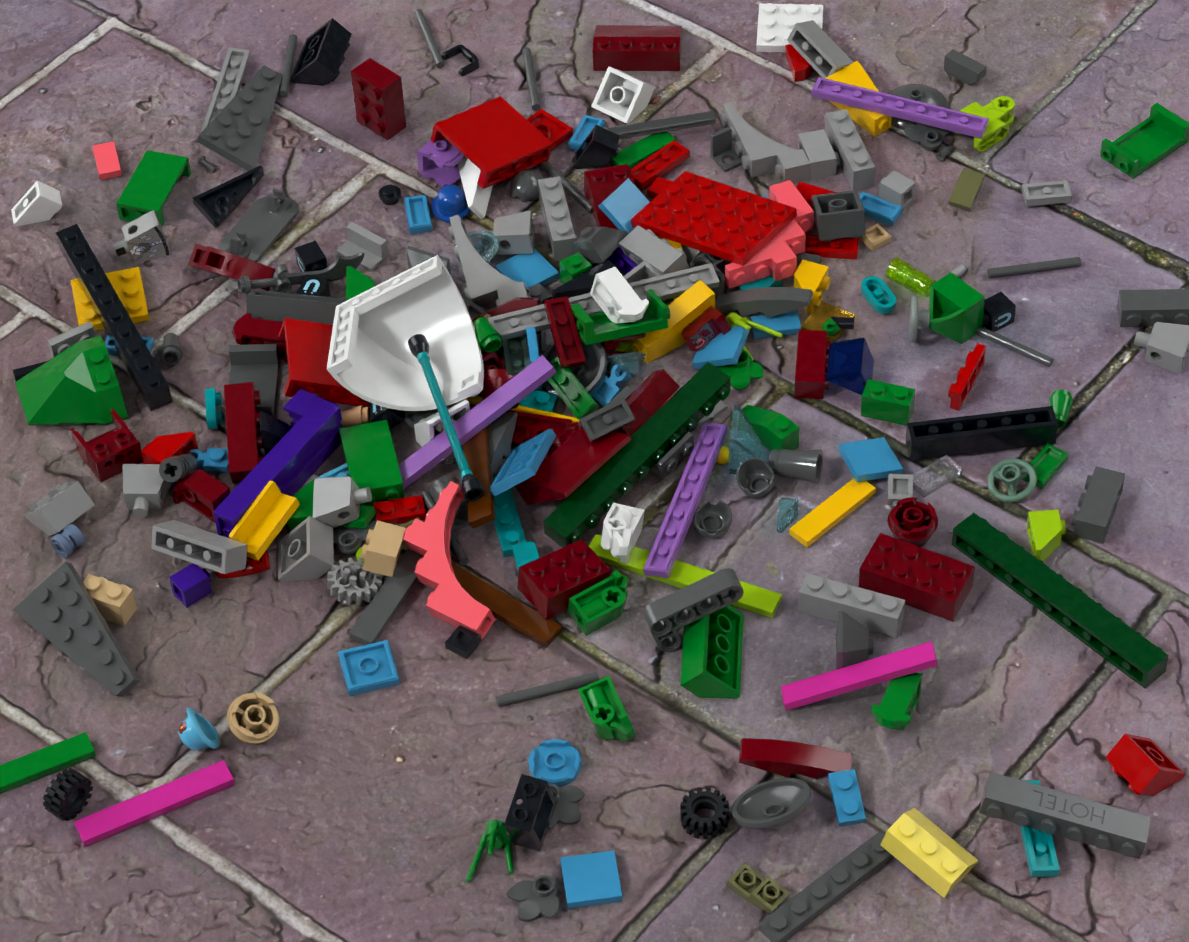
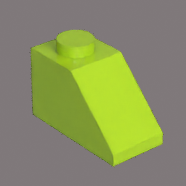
M1058 509L1028 512L1026 529L1031 552L1035 558L1044 562L1061 545V537L1063 534H1066L1065 520L1060 519Z

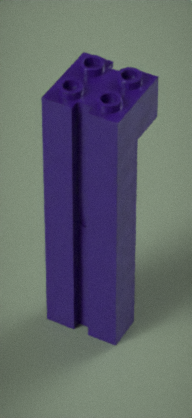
M300 389L283 408L284 411L289 412L290 417L294 418L290 423L292 426L291 430L213 511L218 535L229 538L231 531L270 480L276 483L281 493L293 496L341 445L339 428H343L341 424V409L337 404L326 401L316 394L309 393L303 389Z

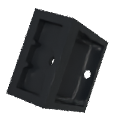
M521 774L504 823L515 845L541 851L557 803L548 781ZM518 799L522 800L521 804L516 803Z

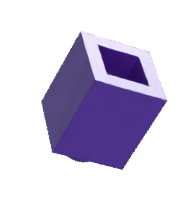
M192 563L169 577L173 594L186 608L212 593L210 574L205 568L201 569L197 564Z

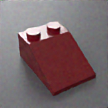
M628 164L584 171V193L590 202L592 214L598 227L619 230L598 205L628 178L635 185Z

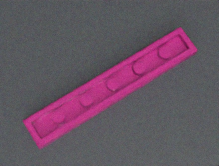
M932 641L783 685L781 686L785 709L787 711L938 666Z
M222 760L74 821L75 828L84 847L235 785L234 778L225 761Z

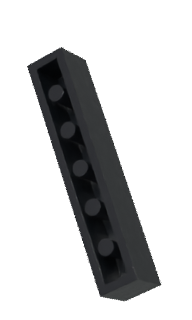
M1053 406L907 423L906 446L910 461L1041 446L1047 443L1056 444L1058 422Z

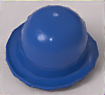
M452 184L442 187L431 204L434 215L445 222H450L449 217L459 215L462 219L470 211L465 192L461 187Z

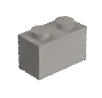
M825 130L798 134V150L803 149L810 162V180L836 175V166L840 164L839 155L833 151L832 139L827 137Z

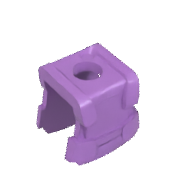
M446 138L435 143L428 141L417 152L418 171L428 179H435V182L442 187L450 184L455 185L461 180L457 163L465 155Z

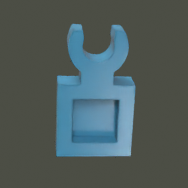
M614 365L611 369V376L604 375L599 385L590 393L604 407L623 390L620 385L629 381L631 374L626 371L622 376H619L620 371L623 369L621 365Z
M208 448L207 453H202L198 449L190 450V454L197 460L196 469L203 467L204 472L229 473L228 449Z

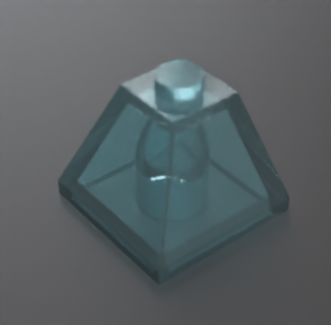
M734 405L729 438V474H736L737 468L742 462L750 458L765 460V452L761 451V440L739 405Z

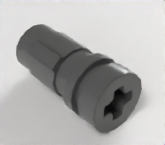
M191 454L166 458L159 466L160 476L167 482L181 480L197 468V460Z

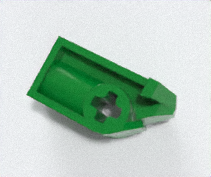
M618 570L614 571L612 576L569 598L568 612L585 636L611 623L622 615L628 595L626 590L629 578Z
M915 672L891 679L880 706L873 704L871 707V714L876 718V722L879 725L889 729L904 730L910 724L911 715L921 695L922 674Z
M610 676L578 689L593 726L600 737L604 739L615 738L622 742L636 737Z

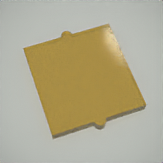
M821 301L820 305L814 309L801 325V330L822 331V325L831 317L855 319V314L842 310L840 306L835 307ZM841 329L833 336H827V341L836 343L846 329Z

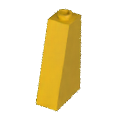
M858 61L825 78L878 91ZM830 101L840 110L847 109L851 119L874 137L891 128L892 116Z
M701 280L696 282L668 305L670 310L668 328L647 332L644 338L633 340V353L648 364L685 344L686 342L682 336L683 329L710 306L715 308V293Z

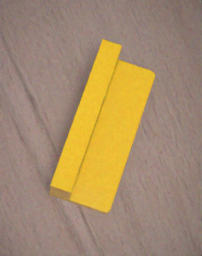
M270 480L231 531L229 538L247 544L246 557L259 561L300 505L299 501L295 497L281 493L276 483Z

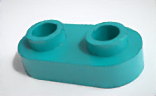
M875 276L863 279L861 282V294L871 307L880 314L892 313L896 308V296L885 282Z
M206 388L208 430L218 429V424H223L221 409L218 410V406H222L221 392H216V388Z

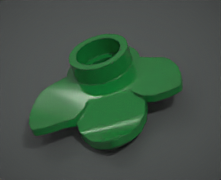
M742 350L737 364L717 367L730 377V385L736 390L746 389L750 384L751 378L760 379L763 377L762 366L753 362L748 352Z

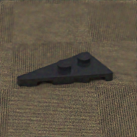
M258 166L193 197L194 205L215 228L219 227L264 176L263 168Z

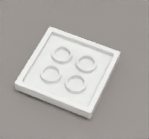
M759 3L756 52L785 53V45L790 44L787 39L796 23L814 20L822 29L823 5Z

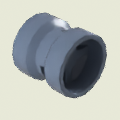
M73 524L67 525L63 529V533L56 534L50 539L53 549L62 558H67L72 554L73 549L80 548L86 542L82 532Z

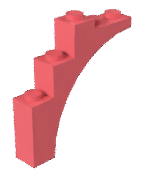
M791 180L770 186L769 199L796 208L797 216L744 266L734 262L725 265V284L729 289L772 275L775 281L794 276L797 270L796 255L805 252L806 234L804 232L814 229V211Z
M450 481L447 488L441 491L439 500L434 508L428 511L425 522L416 518L412 525L406 528L403 540L408 549L424 556L418 560L414 573L421 583L435 589V591L429 594L426 604L431 615L456 628L461 625L481 635V640H483L494 623L495 617L489 608L473 599L461 587L452 567L450 555L451 529L464 495L460 486Z

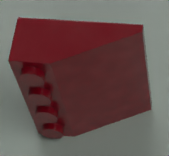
M596 25L593 38V71H607L608 66L621 71H680L682 26Z
M578 421L566 428L567 432L563 436H558L554 439L536 474L515 485V488L527 505L566 498L624 447L631 438L629 435L613 431L590 443L583 427L580 428Z

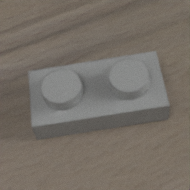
M1067 180L1022 184V194L1026 207L1071 202L1072 194Z
M89 321L47 340L51 357L54 358L77 342L96 337L94 326Z

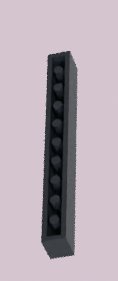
M75 224L56 232L63 256L150 411L173 402L167 381L79 226Z

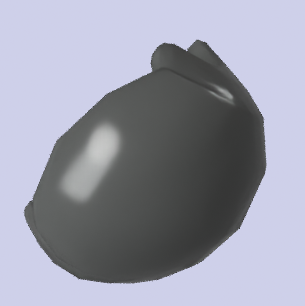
M531 170L518 172L513 176L510 183L509 192L511 197H519L522 202L537 200L539 198L538 179L543 178Z
M750 458L743 461L737 468L736 480L740 489L747 496L760 498L768 494L774 487L775 475L766 460Z
M719 500L717 503L706 501L694 514L693 522L696 531L706 538L721 537L728 532L732 523L731 508L722 500Z

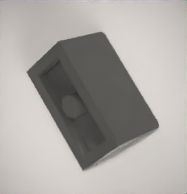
M623 397L581 418L578 425L580 428L583 427L591 443L635 421V418Z

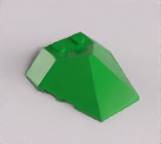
M101 335L75 343L15 382L28 425H59V423H74V425L97 423V425H108L114 423L110 412L111 409H114L122 420L128 419L121 390Z

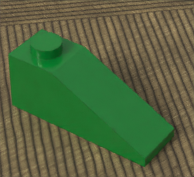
M747 405L730 417L734 424L770 451L773 449L795 450L799 447V426L783 414Z

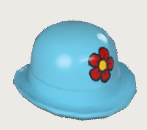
M187 708L188 716L181 722L178 729V734L183 744L193 751H199L206 747L212 749L219 748L221 739L215 727L196 710Z

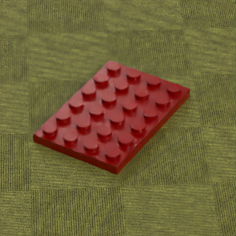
M684 171L631 219V224L634 228L639 225L645 230L650 229L657 236L744 266L797 216V210L794 207Z

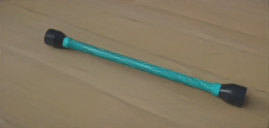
M416 334L408 340L410 351L422 366L459 466L462 479L461 489L464 498L467 501H477L484 494L482 485L468 466L430 363L428 341L424 335Z

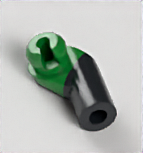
M831 317L822 325V331H827V336H833L841 329L854 330V318Z

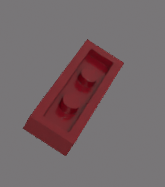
M568 296L545 300L544 307L561 369L585 365L586 360Z

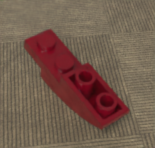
M197 243L194 246L188 263L189 266L237 282L238 279H242V276H249L250 280L273 278L275 269ZM266 287V288H259V289L269 291L270 287H268V288H267V287Z

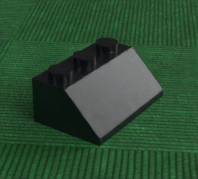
M333 18L306 38L290 81L324 86L329 81L333 82L340 74L339 67L345 60L344 54L350 46L349 40L352 33Z

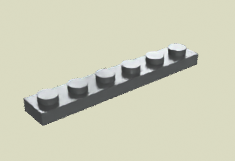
M879 831L761 921L759 923V931L771 942L787 941L894 858L893 855L880 845L885 835Z

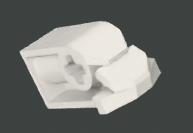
M616 267L595 275L590 294L613 323L635 322L643 318L649 301L639 298Z
M613 503L604 519L601 546L603 549L610 550L613 557L620 558V562L627 564L629 562V556L642 531L644 509Z

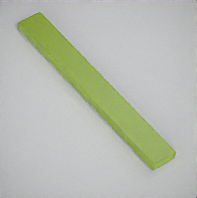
M596 534L589 545L605 564L681 589L715 573L676 560L669 578L647 576L644 574L643 569L650 551L634 546L627 564L620 562V558L613 557L610 550L602 548L601 535ZM739 581L743 588V596L730 605L773 618L782 601V594Z

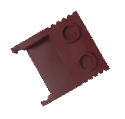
M111 409L110 412L116 428L86 442L78 431H74V428L70 429L72 439L77 444L79 455L95 473L100 482L123 472V464H139L143 462L140 442L130 432V429H128L114 409Z

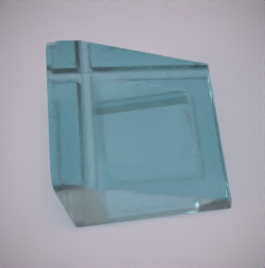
M779 499L777 513L778 533H782L798 517V499Z

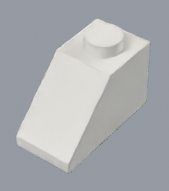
M37 180L11 209L14 225L22 226L50 220L62 207L60 191Z

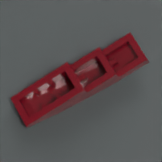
M743 738L741 740L739 763L787 778L793 772L818 780L821 774L828 776V773L851 770L852 754L791 741Z

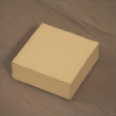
M878 223L865 229L866 235L859 236V239L872 251L891 243V235Z

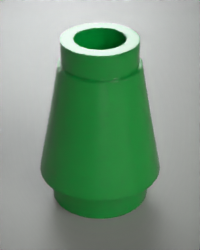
M485 317L476 319L473 325L480 348L487 353L500 349L502 346V336Z
M1056 390L1049 397V404L1053 406L1058 427L1066 425L1074 402L1071 393L1066 390Z

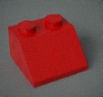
M1125 733L1105 757L1112 764L1110 767L1112 771L1118 776L1124 777L1129 782L1128 787L1137 795L1154 796L1186 775L1150 738Z

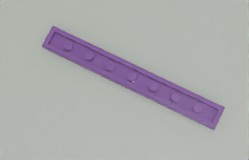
M818 77L811 91V97L981 139L989 122V119L821 77Z
M543 355L453 423L461 446L557 373ZM445 430L398 465L403 489L407 488L453 453Z
M703 424L644 566L645 575L669 578L728 433L727 425Z

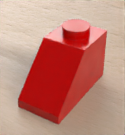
M191 431L157 436L141 451L143 463L161 464L166 458L190 454V450L198 449L196 435Z

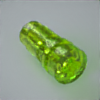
M899 257L891 261L886 271L888 279L900 285L904 284V288L926 297L930 295V286L936 282L925 273L912 268L911 264Z

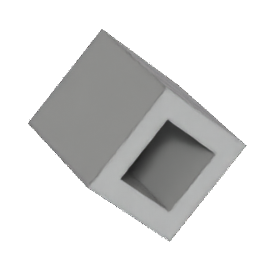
M892 171L887 177H883L879 183V198L904 208L915 198V182L896 171Z

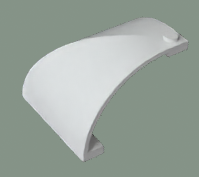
M438 255L336 306L327 370L336 381L354 395L375 405L403 411L437 409L422 366L411 353L408 345V340L416 334L424 335L428 341L430 363L446 406L468 397H475L483 390L484 367L478 337L463 298Z

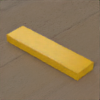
M853 478L789 528V535L808 548L876 494V488L867 481L856 482Z

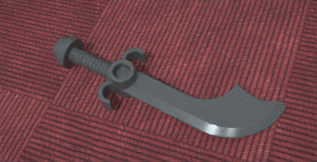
M360 252L346 257L337 255L335 262L331 266L319 271L286 274L288 268L286 264H281L276 267L273 278L250 280L249 276H242V279H238L237 282L238 290L246 295L251 292V289L273 287L274 292L284 293L291 289V285H300L306 274L327 278L328 281L338 280L346 277V266H352L357 269L365 253Z

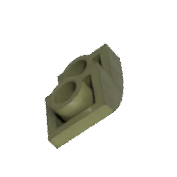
M963 168L949 199V205L970 212L984 181L985 174Z
M746 863L733 874L726 884L739 896L771 914L789 895V892L769 875L764 879Z

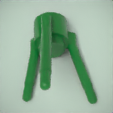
M491 820L486 824L485 833L481 835V841L469 869L466 882H471L486 844L489 856L493 855L494 849H499L504 845L508 872L510 874L514 872L510 846L511 837L507 835L504 822Z

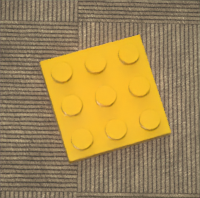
M139 267L105 273L132 322L135 324L150 321ZM72 279L71 286L78 325L80 326L90 321L95 331L104 330L77 279Z

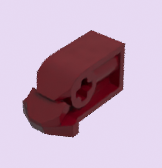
M251 313L244 314L235 322L232 334L237 344H277L279 360L287 361L286 340L279 338L283 322L252 318Z
M196 469L174 485L173 502L178 504L183 501L215 523L213 511L231 492L229 487L201 469Z

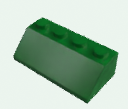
M728 605L684 626L680 686L699 698L737 699L740 697L744 620L742 613Z

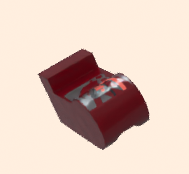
M710 306L683 329L682 336L691 351H699L720 333L725 335L731 328L724 315Z

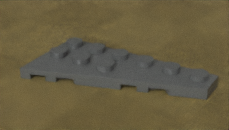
M264 65L201 132L197 142L247 171L256 168L283 75Z
M65 562L13 609L14 612L116 696L123 697L140 682L72 563Z

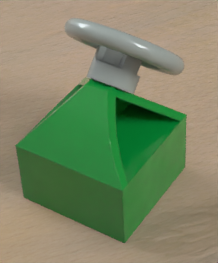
M948 273L930 286L929 310H918V297L916 295L911 297L910 342H916L917 329L930 328L953 341L963 344L976 335L979 327H982L985 297L953 273Z

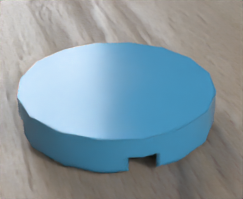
M560 739L543 741L539 747L534 748L530 752L528 759L529 771L532 777L546 780L548 784H555L558 787L573 782L580 774L582 767L578 749L571 746V743Z

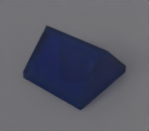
M865 338L831 343L826 381L857 394H863L867 380H872L874 367V359Z

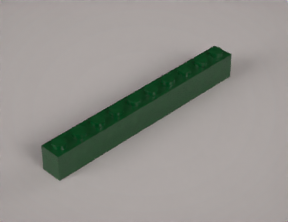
M707 362L630 437L631 440L585 480L543 521L544 533L562 548L581 540L583 534L588 529H593L599 523L600 518L606 512H609L613 503H617L622 496H627L633 489V486L639 480L646 478L650 469L688 432L694 431L699 421L704 416H709L719 401H724L731 392L730 377Z
M972 513L953 528L952 545L1144 689L1166 672L1169 655L1162 648L1152 644L1140 632H1136L1125 624L1121 618L1107 611L1102 604L1088 597L1083 590L1073 586L1062 575L1050 569L1043 561L1028 553L1024 547L1009 539L1005 533L998 531L990 525L986 519Z

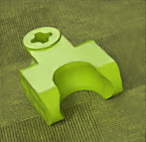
M1000 96L985 106L978 102H973L960 110V112L989 119L982 139L974 137L973 147L979 152H984L999 143L1009 133V126L1014 122L1012 111L1015 108V102L1012 98Z

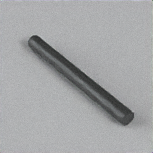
M418 9L414 14L437 68H443L445 63L423 11Z
M295 34L289 35L279 91L281 97L288 96L297 36Z
M524 48L522 54L532 110L538 111L541 107L530 48Z
M548 161L539 164L551 177L560 176L563 188L592 214L589 200Z
M1080 257L990 268L988 269V277L993 278L1081 266Z
M979 327L976 331L977 335L1047 367H1050L1053 363V358L984 327Z
M428 490L423 491L420 495H422L426 507L430 510L434 508L436 503ZM451 530L450 548L460 565H465L469 562V559Z
M597 672L496 696L497 706L585 686L599 680Z

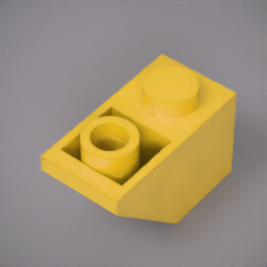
M802 259L794 273V288L812 290L813 296L810 304L804 307L805 311L811 314L815 306L820 305L824 290L827 291L829 289L831 277H828V266Z

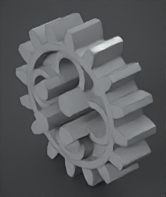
M349 558L347 563L339 560V566L332 565L331 571H328L327 589L331 590V596L338 595L339 602L346 599L348 605L352 601H356L358 605H361V600L369 603L371 596L374 597L382 586V575L363 570L364 563H362L360 558L357 562Z

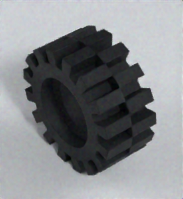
M72 768L63 770L62 774L58 773L56 775L57 779H52L50 782L52 784L51 787L46 789L48 794L43 797L45 809L63 821H70V818L74 819L77 812L80 814L83 811V805L87 806L88 802L86 800L91 798L92 795L89 792L93 790L90 779Z
M702 787L697 788V793L693 789L689 791V797L685 795L683 802L680 804L683 829H686V833L689 835L694 832V838L699 839L700 835H703V840L708 839L710 834L712 838L717 837V831L722 834L724 827H728L729 802L728 800L726 801V796L724 794L720 795V791L717 789L712 793L711 787H706V791H702ZM708 808L713 810L715 815L709 818H701L694 813L699 809Z

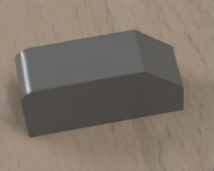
M954 49L945 55L944 71L968 85L978 82L986 75L987 66Z

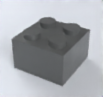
M857 190L812 195L814 224L820 241H834L837 238H857L861 235H866L864 208Z

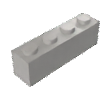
M847 109L825 113V132L827 137L832 139L833 151L839 155L840 166L851 189L858 191L874 187L875 166Z
M558 176L538 179L539 201L554 261L563 260L571 256L576 237L561 178Z
M176 520L153 525L151 546L153 550L223 574L246 569L247 544Z
M807 573L799 590L798 612L837 622V612L843 611L866 626L868 631L897 638L904 621L905 600Z

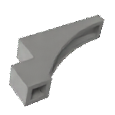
M732 102L723 104V113L720 114L721 124L723 127L726 126V128L730 127L732 129V141L734 142L736 154L741 156L743 168L748 170L751 177L775 172L777 178H781L782 182L791 180L795 184L799 183V181L810 180V162L803 149L797 150L766 137L741 117Z
M459 215L449 217L451 226L448 228L451 238L456 241L457 246L454 247V252L457 259L461 260L462 267H459V272L463 281L466 280L467 287L464 288L467 299L472 300L473 303L480 307L494 301L499 306L516 297H531L530 290L523 281L516 282L499 273L478 254L468 235L465 223Z

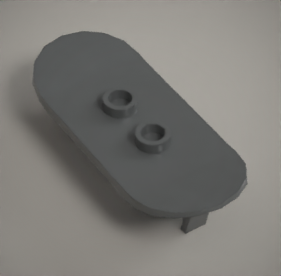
M274 188V195L269 194L267 197L257 200L224 237L219 250L258 262L297 216L299 205L296 201L284 197L281 190Z

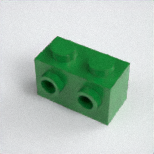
M868 379L862 394L861 416L907 426L914 410L915 389Z

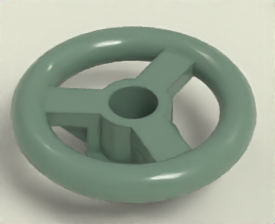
M1015 458L997 463L990 470L987 478V486L990 493L996 499L1008 503L1018 502L1027 498L1035 489L1037 482L1036 472L1033 467L1026 461ZM1029 475L1028 486L1024 491L1017 494L1016 486H1018L1020 480ZM995 479L1005 483L1008 487V495L997 490Z

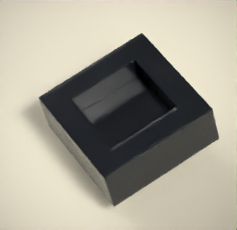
M459 625L446 640L445 647L468 659L482 642L481 635Z

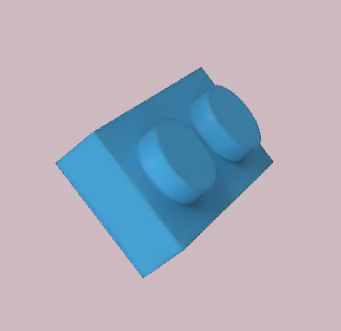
M855 769L828 773V782L838 827L865 823L866 817Z

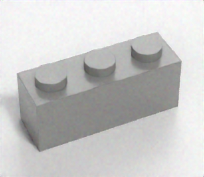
M814 20L796 23L787 39L822 78H826L854 63Z
M638 225L619 242L623 253L634 263L639 265L646 260L662 275L689 269L686 254L680 248H673L667 240L657 238L650 229L645 230Z

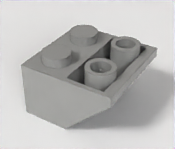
M66 481L48 490V495L44 498H39L28 506L30 510L24 516L45 534L51 536L60 532L95 504L78 481L70 484Z

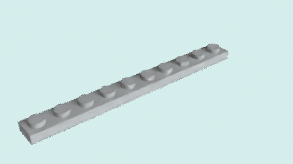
M712 263L632 282L629 285L641 300L647 299L646 291L652 289L664 301L679 297L700 280L710 289L719 287L720 281ZM590 293L569 298L570 305L579 303L588 315L603 312ZM544 304L488 318L490 324L502 336V340L526 335V328L534 327L536 332L550 329Z

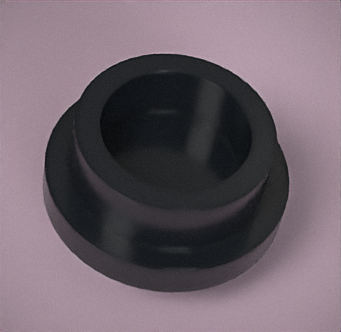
M395 185L383 186L379 190V198L386 205H394L401 197V190Z

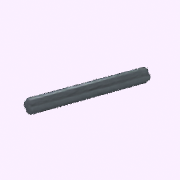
M714 111L609 127L608 130L619 135V139L712 125L716 123L717 118Z

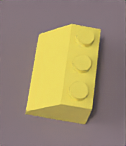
M916 808L903 813L887 830L880 844L943 898L955 888L979 861Z

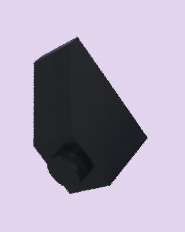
M595 125L575 152L573 168L583 169L607 165L612 157L616 158L620 151V146L618 145L619 135Z
M262 412L260 413V429L266 456L291 430L292 426Z

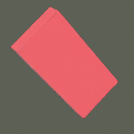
M114 141L93 145L100 180L122 176Z

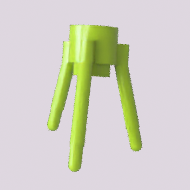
M730 313L725 318L730 327L740 326L746 330L754 327L779 338L783 336L782 333L750 321L746 317L742 318L737 313ZM744 346L742 350L748 352L749 356L752 358L753 361L754 358L747 350V348Z

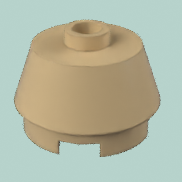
M258 692L247 693L237 697L231 703L227 713V721L232 733L240 741L245 743H261L270 739L277 731L279 714L273 700L268 696Z

